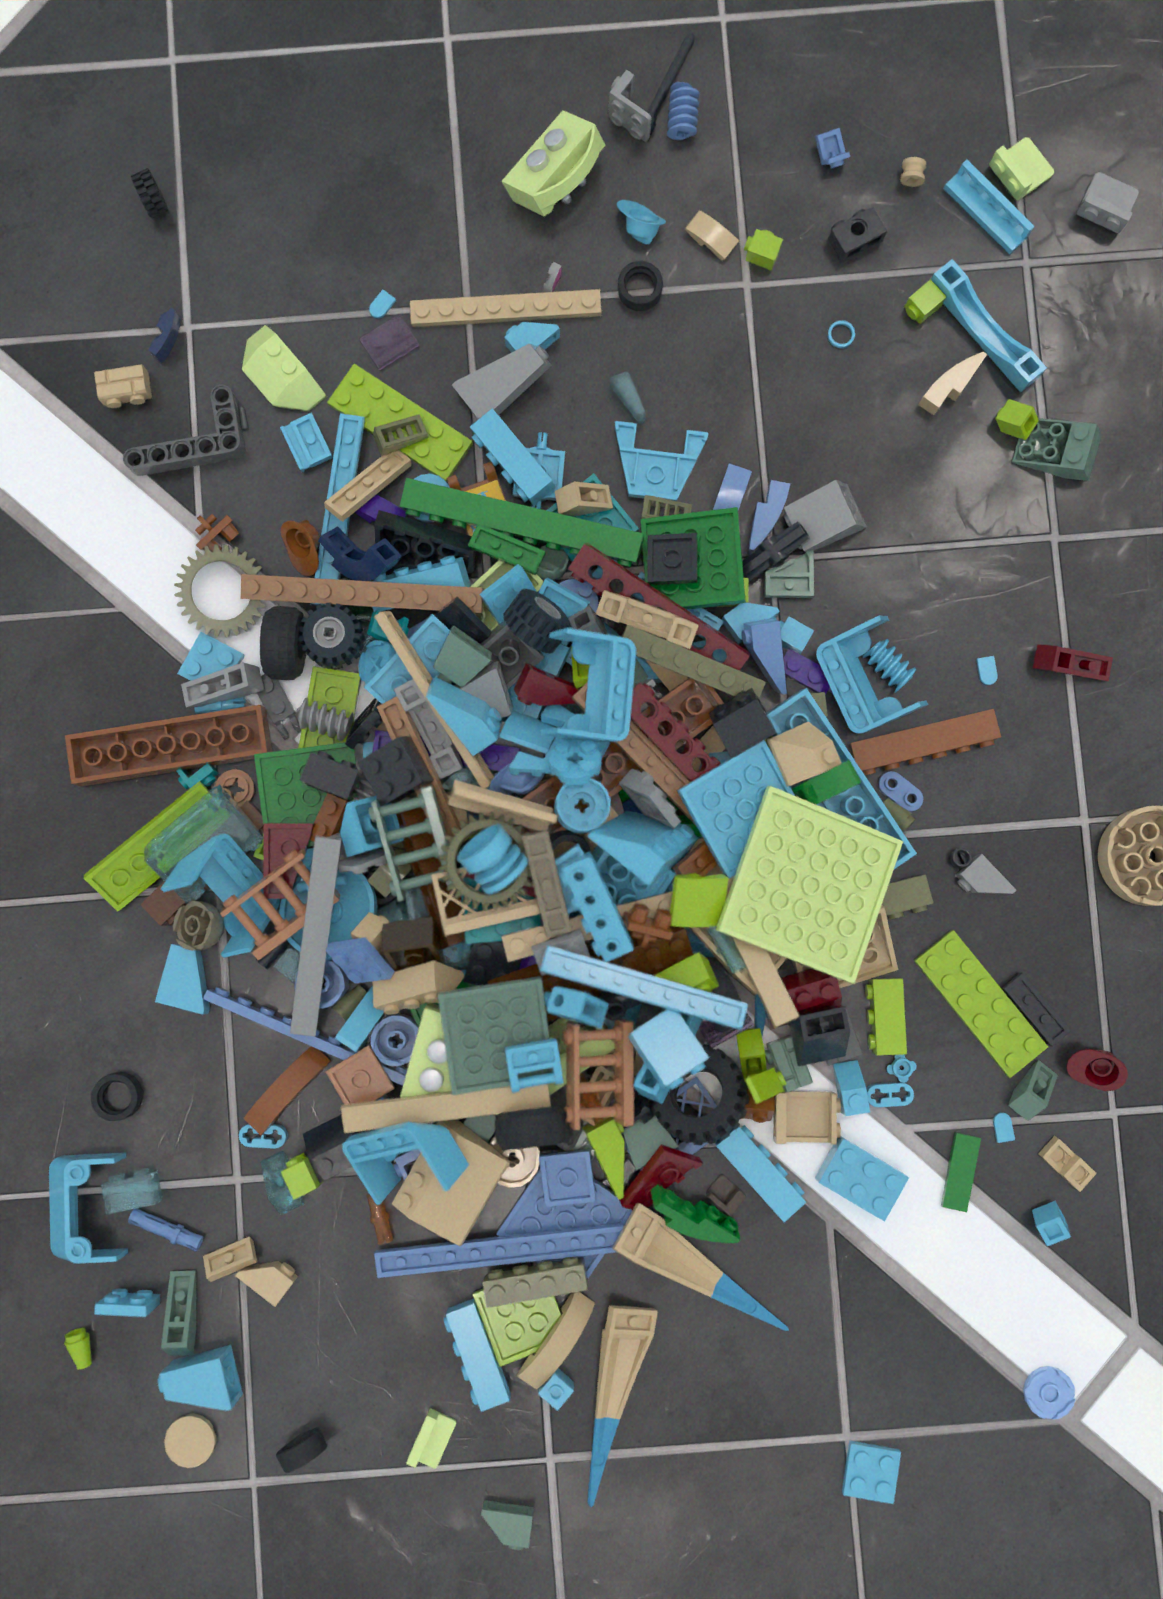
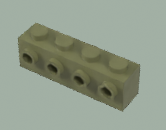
M567 1257L563 1261L554 1263L553 1261H543L538 1263L537 1266L531 1267L520 1265L508 1271L501 1269L493 1270L485 1274L482 1281L487 1308L588 1290L584 1257Z

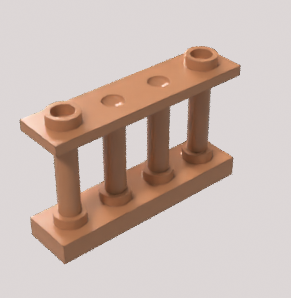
M304 848L298 852L294 849L283 858L285 860L284 863L238 897L234 894L222 903L224 907L220 912L221 916L224 917L232 911L254 938L255 946L252 954L257 960L264 957L304 927L307 904L301 902L281 877L282 873L293 866L309 886L311 873L301 861L306 855ZM270 882L276 885L296 910L294 912L296 916L289 921L281 917L260 891ZM336 889L333 905L340 899V893ZM251 896L275 924V931L269 936L260 931L240 906Z
M620 1019L615 1021V1026L612 1029L579 1031L578 1024L566 1022V1029L563 1031V1041L566 1045L567 1107H564V1111L567 1112V1120L565 1121L570 1123L569 1127L572 1129L580 1130V1119L613 1117L615 1122L622 1126H634L633 1044L628 1038L630 1033L633 1032L632 1021ZM613 1039L615 1042V1052L612 1055L579 1057V1041ZM613 1065L615 1068V1078L612 1081L579 1082V1067ZM613 1091L615 1093V1103L613 1106L580 1108V1093Z

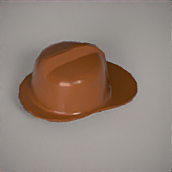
M308 520L284 522L281 526V536L294 568L306 576L315 574L319 566L316 551L320 545L318 542L320 539L319 532Z

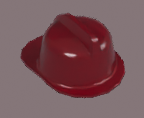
M1080 1050L1068 1059V1074L1072 1079L1103 1091L1117 1090L1126 1083L1128 1077L1126 1066L1109 1051Z

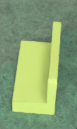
M430 1408L406 1464L416 1468L417 1463L421 1462L436 1469L455 1428L456 1420Z

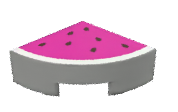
M555 262L549 268L548 273L550 276L543 285L544 293L553 292L562 276L561 265Z

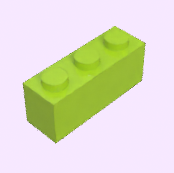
M869 979V984L865 985L866 999H870V1009L866 1013L867 1023L871 1024V1034L868 1035L869 1049H872V1053L875 1055L907 1054L903 979Z

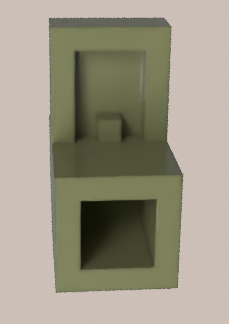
M400 847L394 851L395 856L406 853ZM388 863L381 865L367 880L385 898L391 893L389 881H393ZM410 863L398 866L401 880L403 881L413 870Z

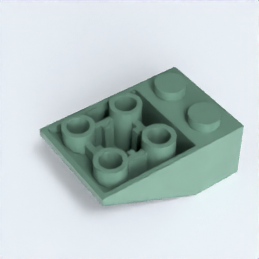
M1038 418L1039 422L1026 440L1018 439L1012 460L1013 463L1062 478L1089 481L1102 435L1097 424Z

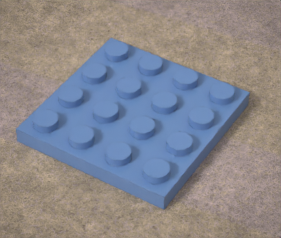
M539 1169L498 1229L496 1235L500 1237L624 1223L625 1225L633 1210L622 1207L614 1192L596 1179H594L596 1202L545 1207L541 1169ZM604 1254L577 1256L578 1258L584 1257L587 1278L592 1274ZM564 1258L540 1260L535 1262L540 1263L543 1261H553L554 1263L563 1261Z

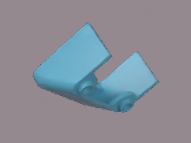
M879 615L822 643L817 649L816 655L849 729L855 733H865L928 705L927 700L903 709L900 701L894 697H886L878 701L858 657L866 654L872 645L868 631L889 621L888 616Z
M570 628L551 632L549 638L573 642L572 655L574 659L580 664L589 665L585 715L575 714L570 716L565 723V728L541 730V735L565 739H589L592 741L612 742L625 739L630 727L636 659L634 643L628 638Z
M220 834L212 837L181 859L161 887V890L166 892L192 885L200 876L219 899L224 902L234 894L238 897L261 880L263 874L229 835ZM251 896L240 906L263 933L271 919ZM268 899L277 910L280 899ZM231 911L223 919L225 929L232 936L221 953L223 958L251 952L255 946L254 938Z
M405 1122L351 1135L342 1145L344 1154L376 1205L381 1204L401 1180L391 1163L398 1156V1153L419 1149L444 1191H449L469 1166L449 1130L441 1125Z
M126 1152L63 1155L51 1162L49 1166L50 1247L56 1257L73 1263L117 1262L128 1254V1248L92 1250L91 1242L85 1237L78 1236L77 1187L89 1179L91 1164L116 1163L126 1158Z

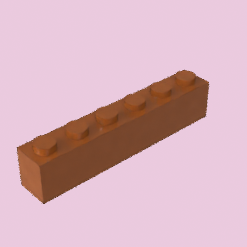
M991 709L853 742L847 745V749L863 774L868 776L875 774V769L885 767V771L899 768V763L908 761L909 765L924 762L923 757L931 755L933 759L946 757L947 752L956 750V754L970 751V746L977 744L980 745V748L995 745L994 740L1001 738L995 711Z

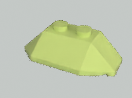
M266 325L247 340L242 370L273 406L309 412L327 397L303 364L278 335Z

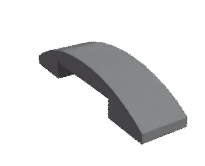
M414 679L395 688L394 691L405 712L409 711L431 754L429 758L439 778L442 779L462 769L463 765L457 748Z

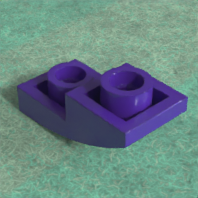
M378 495L372 497L355 511L356 514L369 523L376 521L379 510L402 517L406 516L404 510Z

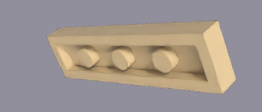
M399 450L382 455L324 502L325 508L343 522L411 466V459Z

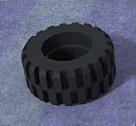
M703 1044L702 1048L709 1058L704 1062L706 1067L699 1072H707L714 1075L722 1087L721 1100L711 1113L702 1117H690L683 1113L677 1104V1092L680 1085L672 1090L671 1088L669 1089L663 1104L649 1099L653 1104L651 1108L654 1115L658 1118V1122L674 1137L686 1143L692 1142L694 1145H702L706 1142L710 1145L717 1143V1139L721 1137L723 1139L729 1137V1132L733 1128L737 1130L740 1126L739 1120L741 1117L745 1118L747 1112L745 1106L749 1104L748 1085L740 1068L724 1051L719 1048L713 1049L711 1045ZM689 1072L682 1077L683 1080L692 1075V1073Z

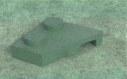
M809 550L802 556L766 571L764 574V598H813L814 550Z

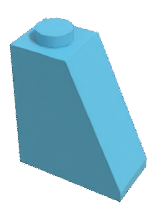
M171 944L155 1002L202 1015L208 1014L210 1004L203 999L207 985L201 950L192 951L184 949L179 944Z
M373 986L335 1037V1039L355 1052L364 1048L371 1037L374 1027L385 1016L384 1011L373 1008Z

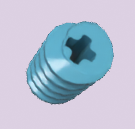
M886 639L879 641L862 658L871 656L868 664L877 663L875 672L884 670L881 678L886 679L890 677L888 686L897 684L896 693L913 677L916 668L907 670L909 661L900 663L903 656L902 653L894 656L893 653L896 647L893 646L887 649L886 646L889 640Z

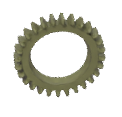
M214 544L213 552H211L208 546H205V555L196 550V560L189 556L187 557L191 564L190 566L181 564L186 573L176 574L177 577L183 580L180 583H174V586L181 588V591L175 593L174 596L183 599L176 605L177 607H186L181 615H191L187 623L192 624L197 621L195 629L198 631L205 626L206 635H209L212 629H214L215 637H219L221 630H223L225 637H229L230 630L232 629L237 636L239 635V627L247 632L248 627L246 623L249 622L256 625L253 616L261 618L263 616L258 611V608H267L261 600L250 599L245 610L232 619L216 620L204 615L195 605L192 597V583L198 571L213 562L223 561L238 566L245 574L258 575L263 568L261 566L253 568L256 559L252 558L246 561L248 553L245 551L239 556L238 547H235L230 553L229 545L225 544L223 551L220 550L218 544Z
M483 812L479 813L478 821L470 815L468 817L469 825L463 820L459 821L461 830L455 827L451 829L455 837L446 835L444 838L450 846L442 845L440 848L447 853V855L439 856V860L446 862V865L439 867V871L448 872L442 878V881L451 880L452 883L446 889L448 891L454 888L457 889L454 895L455 899L464 895L463 905L472 900V909H476L479 903H482L483 911H487L488 905L491 903L493 910H498L499 901L506 908L508 907L507 898L516 903L518 900L515 893L522 896L526 894L522 885L532 886L526 879L527 877H532L529 863L508 886L492 894H486L472 889L462 880L457 868V855L461 845L468 837L494 824H500L511 837L513 845L516 844L520 848V852H523L527 857L522 836L529 833L520 835L519 832L523 826L520 824L513 828V818L504 823V814H501L495 820L494 812H490L486 820Z

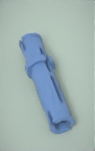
M138 1208L133 1209L128 1219L130 1224L170 1240V1243L173 1245H183L195 1252L199 1250L203 1242L204 1236L184 1229L183 1225L171 1224Z

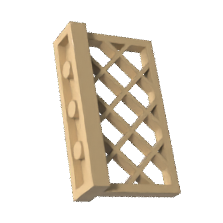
M454 780L448 801L449 806L477 814L483 812L484 816H489L490 812H494L495 819L504 814L505 822L513 818V824H521L523 827L540 832L548 830L549 824L555 823L557 815L552 814L554 808Z
M464 867L458 869L459 874L463 873L461 875L463 879L468 871ZM447 871L431 875L444 936L541 914L537 896L536 899L526 901L518 896V893H515L516 897L522 902L512 904L513 901L510 900L506 908L498 905V910L489 909L487 911L475 912L467 907L470 901L463 905L452 897L456 888L449 895L440 890L438 879L448 874ZM477 884L474 890L477 891L481 884ZM441 894L444 895L445 897H447V899H446V901L444 902V904H443V901H442V896H441ZM449 900L463 907L457 917L446 918L444 908ZM465 909L471 912V914L461 916Z

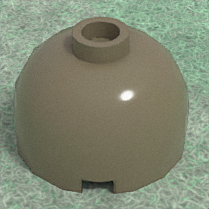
M189 901L190 903L186 906L182 905L175 915L173 930L177 932L179 938L176 940L181 947L187 950L200 951L211 948L220 940L223 934V917L220 911L210 903Z

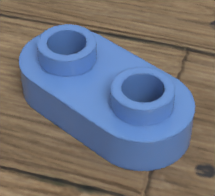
M890 771L884 773L879 778L878 789L884 796L910 812L921 807L923 803L921 791L900 774ZM889 779L895 781L896 785L894 788L888 786ZM909 794L915 797L914 803L908 802L907 797Z

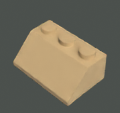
M436 961L396 971L391 979L373 981V1008L384 1011V1014L393 1015L399 1013L401 1009H416L423 1003L439 1002L437 992L455 990L464 978V972Z

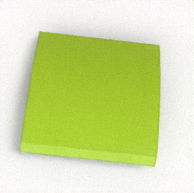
M696 873L674 876L670 907L672 920L670 925L678 927L717 926L726 901L729 877L724 874L701 877Z

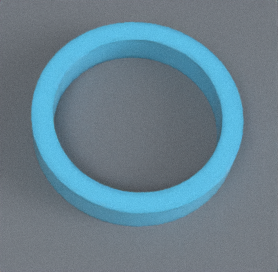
M847 321L833 323L828 331L829 342L837 348L848 347L855 338L854 327ZM844 325L851 331V340L845 344L836 343L832 339L831 330L835 326Z

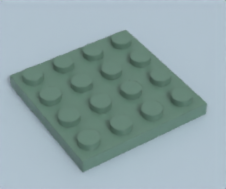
M541 977L437 992L452 1095L511 1086L505 1047L549 1039ZM553 1067L519 1073L517 1076L519 1079L553 1072Z

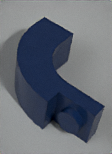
M338 526L321 535L318 540L334 558L331 565L338 572L355 581H371L392 569L402 557L386 538L369 547L367 552L363 551Z

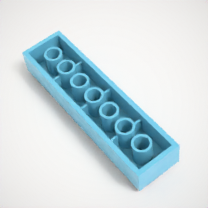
M807 688L799 690L767 712L776 731L773 737L809 721L833 741L841 763L848 760L851 761L861 783L823 801L822 803L827 810L903 841L894 869L917 854ZM814 777L803 780V782H806Z

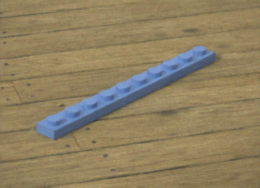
M216 987L215 990H206L203 997L208 1002L342 1060L357 1053L342 1045L333 1036H329L327 1039L319 1035L320 1031L317 1029L316 1036L290 1034L292 1018L284 1016L281 1019L274 1016L275 1011L264 1006L258 1009L251 1006L252 1001L240 996L238 999L229 996L230 992L223 988ZM380 1061L390 1080L403 1086L408 1069L403 1066L394 1068Z
M624 1223L465 1240L462 1246L452 1242L376 1250L374 1256L377 1278L613 1253L616 1251L612 1247L620 1235Z

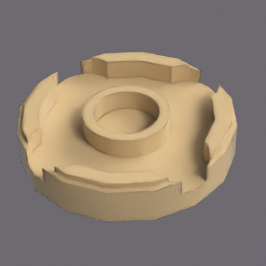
M192 1413L179 1417L172 1423L166 1432L164 1443L166 1453L178 1466L191 1468L197 1467L208 1460L215 1450L217 1438L212 1423L204 1416Z

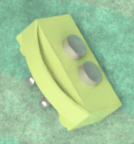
M562 111L506 175L502 183L514 202L545 216L553 210V206L557 201L562 200L563 203L569 204L571 202L569 193L578 185L580 187L586 185L585 177L594 166L600 151L606 145L595 124Z
M428 1003L424 1009L400 1098L451 1091L439 1005Z

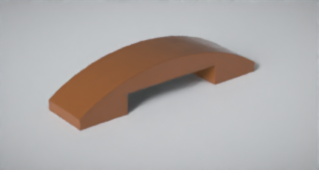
M312 1046L309 1047L275 1080L243 1119L262 1136L279 1118L282 1111L332 1061L319 1049Z

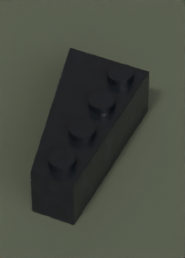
M381 510L378 511L374 524L375 544L386 538L402 556L393 568L408 567L409 569H415L420 563L431 561L432 564L440 563V559L444 557L454 556L455 559L463 557L467 573H474L476 550L468 547L472 536Z

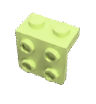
M1027 137L1008 150L1004 145L995 151L989 163L991 169L1016 201H1019L1054 174L1052 166Z

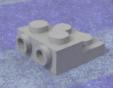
M631 769L620 781V786L645 816L675 829L681 821L675 815L676 809L667 802V795L653 784L655 780L646 771L641 773Z

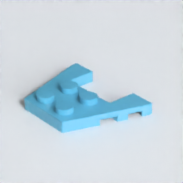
M615 421V431L628 496L644 498L645 495L677 501L707 441L708 432L687 430L684 454L634 448L637 424Z
M547 705L541 714V722L565 728L567 719L575 714L561 705ZM556 737L543 759L519 751L509 767L510 774L519 775L520 772L532 773V776L541 777L543 773L552 774L549 766V756L555 748V743L558 740L570 739ZM594 741L596 748L600 751L601 759L610 745V741ZM574 759L571 761L572 764H577V762L580 760Z

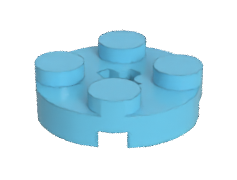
M589 739L558 740L549 756L550 771L553 776L555 774L565 784H585L590 781V777L595 773L597 776L601 770L600 751L596 748V743ZM578 759L580 761L577 764H572L571 760Z

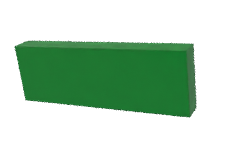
M479 523L468 544L469 548L514 567L518 564L524 571L535 576L546 554L544 550Z
M958 1132L954 1133L941 1207L967 1213L981 1143L980 1137Z

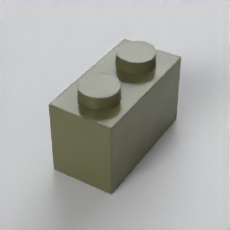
M926 874L889 883L882 902L889 920L904 916L903 911L912 909L913 913L928 910L927 905L933 904Z

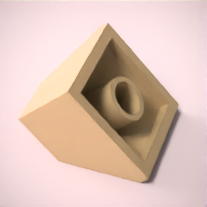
M809 721L767 740L787 787L842 764L833 741Z

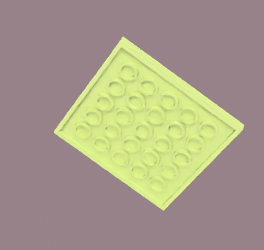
M767 786L716 931L848 983L855 984L903 841L775 787Z

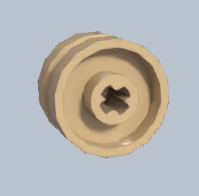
M496 1136L492 1138L489 1145L510 1161L498 1184L511 1188L520 1187L531 1181L537 1173L540 1164V1146L502 1151L497 1145ZM511 1152L515 1153L516 1160L510 1159Z

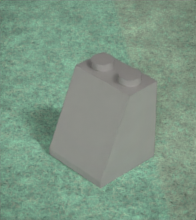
M834 480L784 507L787 513L784 517L788 526L790 527L798 521L810 537V540L799 547L800 550L803 549L806 552L817 550L867 528L848 485L838 480Z

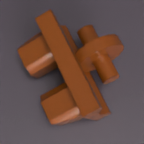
M213 514L206 520L201 515L197 517L202 524L195 531L199 535L206 529L209 531L196 544L200 550L203 549L205 551L204 547L208 546L211 552H213L214 544H218L213 538L219 533L229 542L239 534L228 515L214 528L210 526L217 520Z
M635 903L630 913L624 912L622 919L626 921L627 930H631L630 936L637 938V945L644 948L648 941L655 943L657 937L671 940L673 935L670 928L671 913L668 910L657 909L654 919L647 917L650 911L649 908L644 904Z

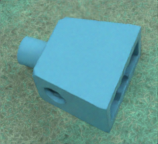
M556 986L552 992L547 991L544 993L547 1012L567 1020L602 1028L608 1003L587 993Z

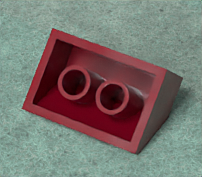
M811 968L781 978L798 1014L830 1007H841L842 995L836 977ZM764 1007L769 1029H775Z

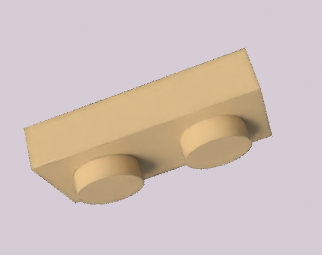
M250 1237L203 1256L206 1278L210 1282L257 1263L254 1242Z

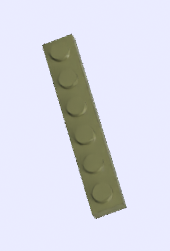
M626 625L622 635L623 638H628L634 643L637 657L734 697L742 691L753 688L758 698H760L766 682L631 625Z

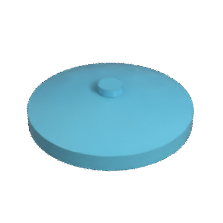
M338 870V876L346 875L348 883L336 889L340 893V899L332 907L328 945L330 942L351 940V932L369 912L377 915L376 894L373 886L367 881L368 878L363 873L353 874V871L339 872ZM298 876L293 892L303 904H307L308 892L299 893L297 891V883L305 882ZM281 899L279 914L283 919L286 918L289 921L296 916L294 913L296 910L287 899ZM304 927L287 939L299 952H301ZM326 953V960H332V957Z

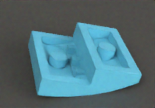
M513 711L503 726L499 737L547 754L556 737L541 735V730L557 728V726Z

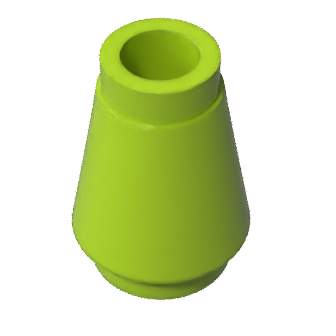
M78 1328L68 1332L65 1335L66 1341L64 1345L77 1369H84L90 1366L92 1361L89 1333L86 1332L85 1328Z

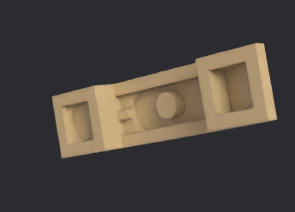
M606 590L602 594L596 611V615L618 623L622 622L688 649L692 645L699 626L665 610Z
M581 1292L571 1293L560 1309L563 1314L536 1354L533 1355L531 1353L517 1373V1377L535 1389H539L555 1373L576 1344L590 1318L595 1302Z

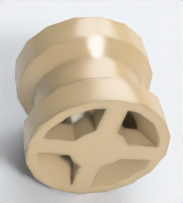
M909 157L903 160L902 169L904 173L901 175V183L910 187L922 185L925 181L923 171L926 169V161L919 157Z

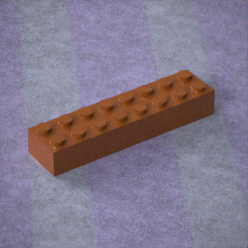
M262 705L65 735L71 784L80 787L176 772L179 768L189 770L202 768L206 764L214 766L255 759L254 754L273 752L267 711Z

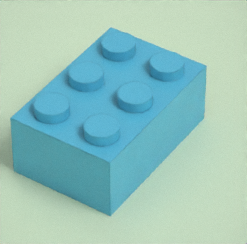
M842 1136L837 1138V1144H833L815 1176L818 1183L884 1222L910 1178L900 1170Z

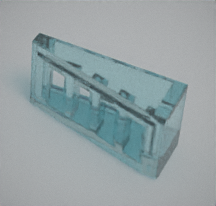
M626 371L611 377L610 386L635 419L640 424L645 423L646 413L629 372Z

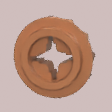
M237 769L224 772L220 775L215 785L217 799L221 804L229 808H240L247 800L251 801L255 793L254 782L249 774ZM235 782H238V787L242 788L244 792H237L236 796H233V792L227 789L226 786H234Z

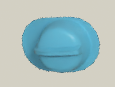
M629 200L617 202V208L626 215L627 232L636 240L644 244H650L656 236L660 225L665 224L666 221L637 202Z

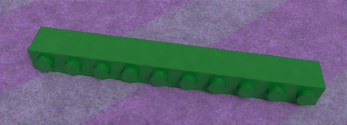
M406 478L400 507L406 510L405 514L412 517L420 518V514L429 516L431 521L443 523V520L452 521L453 526L466 529L467 525L477 527L479 523L512 538L514 536L523 538L522 542L530 545H536L537 542L545 543L546 548L560 551L561 547L570 549L569 553L577 555L582 546L588 542L611 559L616 560L621 566L631 568L632 564H638L644 540L643 533Z

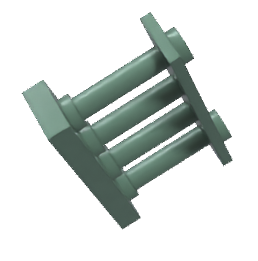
M433 785L421 788L422 793L418 794L416 798L382 807L377 799L372 801V807H369L370 818L378 826L393 880L389 881L391 893L393 896L397 895L398 901L406 898L405 890L433 883L432 874L445 872L436 871L402 881L398 866L433 856L439 858V856L447 855L445 851L440 849L442 845L450 846V844L444 839L447 834ZM418 807L426 808L429 818L425 819V822L392 831L387 830L385 816ZM424 832L433 833L435 843H432L431 847L397 856L394 855L391 841ZM441 861L442 866L446 865V862ZM451 880L442 881V883L447 882V886L452 883Z

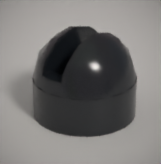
M957 848L951 854V864L956 868L968 866L972 861L970 851L966 848ZM955 854H958V858H959L961 864L959 863V861H958V859H957V857H956Z

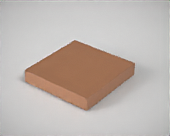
M370 1045L326 1071L345 1105L375 1101L395 1089Z

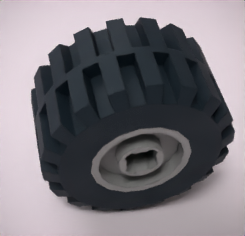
M522 589L503 613V618L509 629L525 644L543 653H553L563 641L549 638L551 632L572 628L566 614L553 601L530 589Z
M326 603V607H322L319 604L314 612L310 609L307 612L309 617H303L301 620L304 624L303 627L299 626V633L301 634L299 642L302 644L304 652L317 665L321 667L324 665L327 669H333V666L340 669L343 668L342 664L346 663L348 666L352 664L351 659L353 657L357 659L360 656L358 651L363 650L364 645L362 641H365V635L362 632L363 628L356 616L347 607L343 608L341 604L337 603L336 606H333L332 603Z

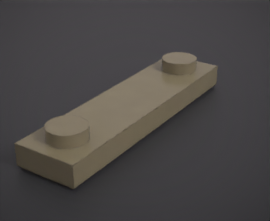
M548 830L522 836L546 937L572 932Z

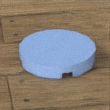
M1051 1366L1039 1367L1031 1372L1025 1380L1023 1388L1024 1399L1031 1411L1040 1418L1060 1419L1073 1408L1075 1403V1386L1070 1377L1059 1368Z

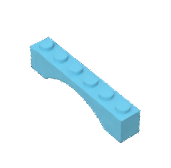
M951 259L934 273L931 280L946 295L943 304L1021 393L1035 382L1047 367L1031 349L1013 339L995 322L976 295L968 276L957 263Z

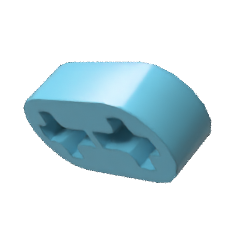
M901 1082L875 1083L866 1089L869 1104L874 1107L905 1106L911 1103L914 1098L911 1086ZM900 1087L908 1092V1095H905L902 1101L898 1096H892V1093L900 1092ZM875 1089H878L881 1093H887V1097H879V1102H876L874 1098H871V1094H874Z
M249 1124L242 1127L239 1132L240 1142L247 1147L274 1149L284 1145L288 1139L286 1128L279 1124H272L261 1137H255L252 1139V1142L248 1136H245V1133L250 1131V1128L253 1129V1133H259ZM275 1130H278L277 1133L282 1135V1138L277 1140V1143H274V1138H267L266 1134H272Z

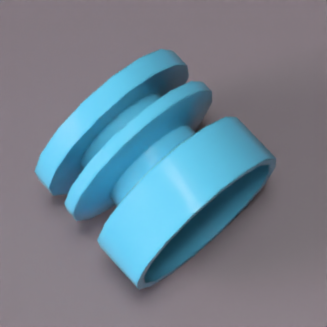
M589 778L590 781L585 784H565L555 799L554 812L557 815V821L564 829L573 833L585 834L595 830L606 820L610 812V798L607 790L600 782ZM579 800H582V803L588 806L583 813H580V810L574 807L578 804Z
M494 824L478 833L463 847L457 858L469 873H476L474 879L478 884H481V888L486 894H492L506 887L519 876L528 863V858L523 852H520V848L516 844L510 845L512 839L500 824Z

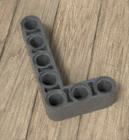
M217 385L211 391V402L217 433L130 448L123 455L124 464L135 475L144 476L240 458L245 452V443L238 401L235 395L226 385ZM222 396H229L226 402H219ZM226 419H233L230 425L223 426ZM230 442H237L234 448L227 449V445ZM206 446H213L209 453H203ZM183 450H189L186 457H180ZM160 454H165V458L162 461L156 462ZM141 458L140 464L133 466L134 460Z

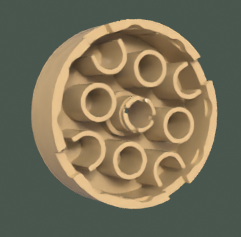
M1147 806L1121 814L1108 825L1100 839L1098 864L1102 877L1115 894L1133 904L1142 906L1163 905V806ZM1151 851L1155 853L1154 862L1149 859Z

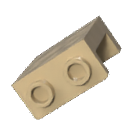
M789 1091L775 1095L773 1141L776 1144L815 1142L836 1145L837 1138L841 1137V1125L837 1123V1113L841 1112L840 1098H837V1094L833 1091Z

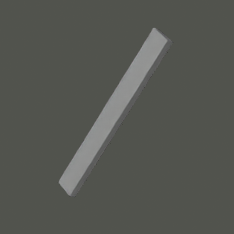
M315 836L290 1034L316 1036L327 953L325 949L328 945L341 838Z

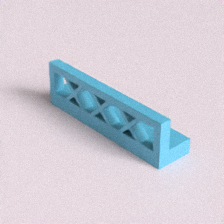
M968 160L962 163L958 173L943 188L1009 254L1027 239L1034 228V225Z

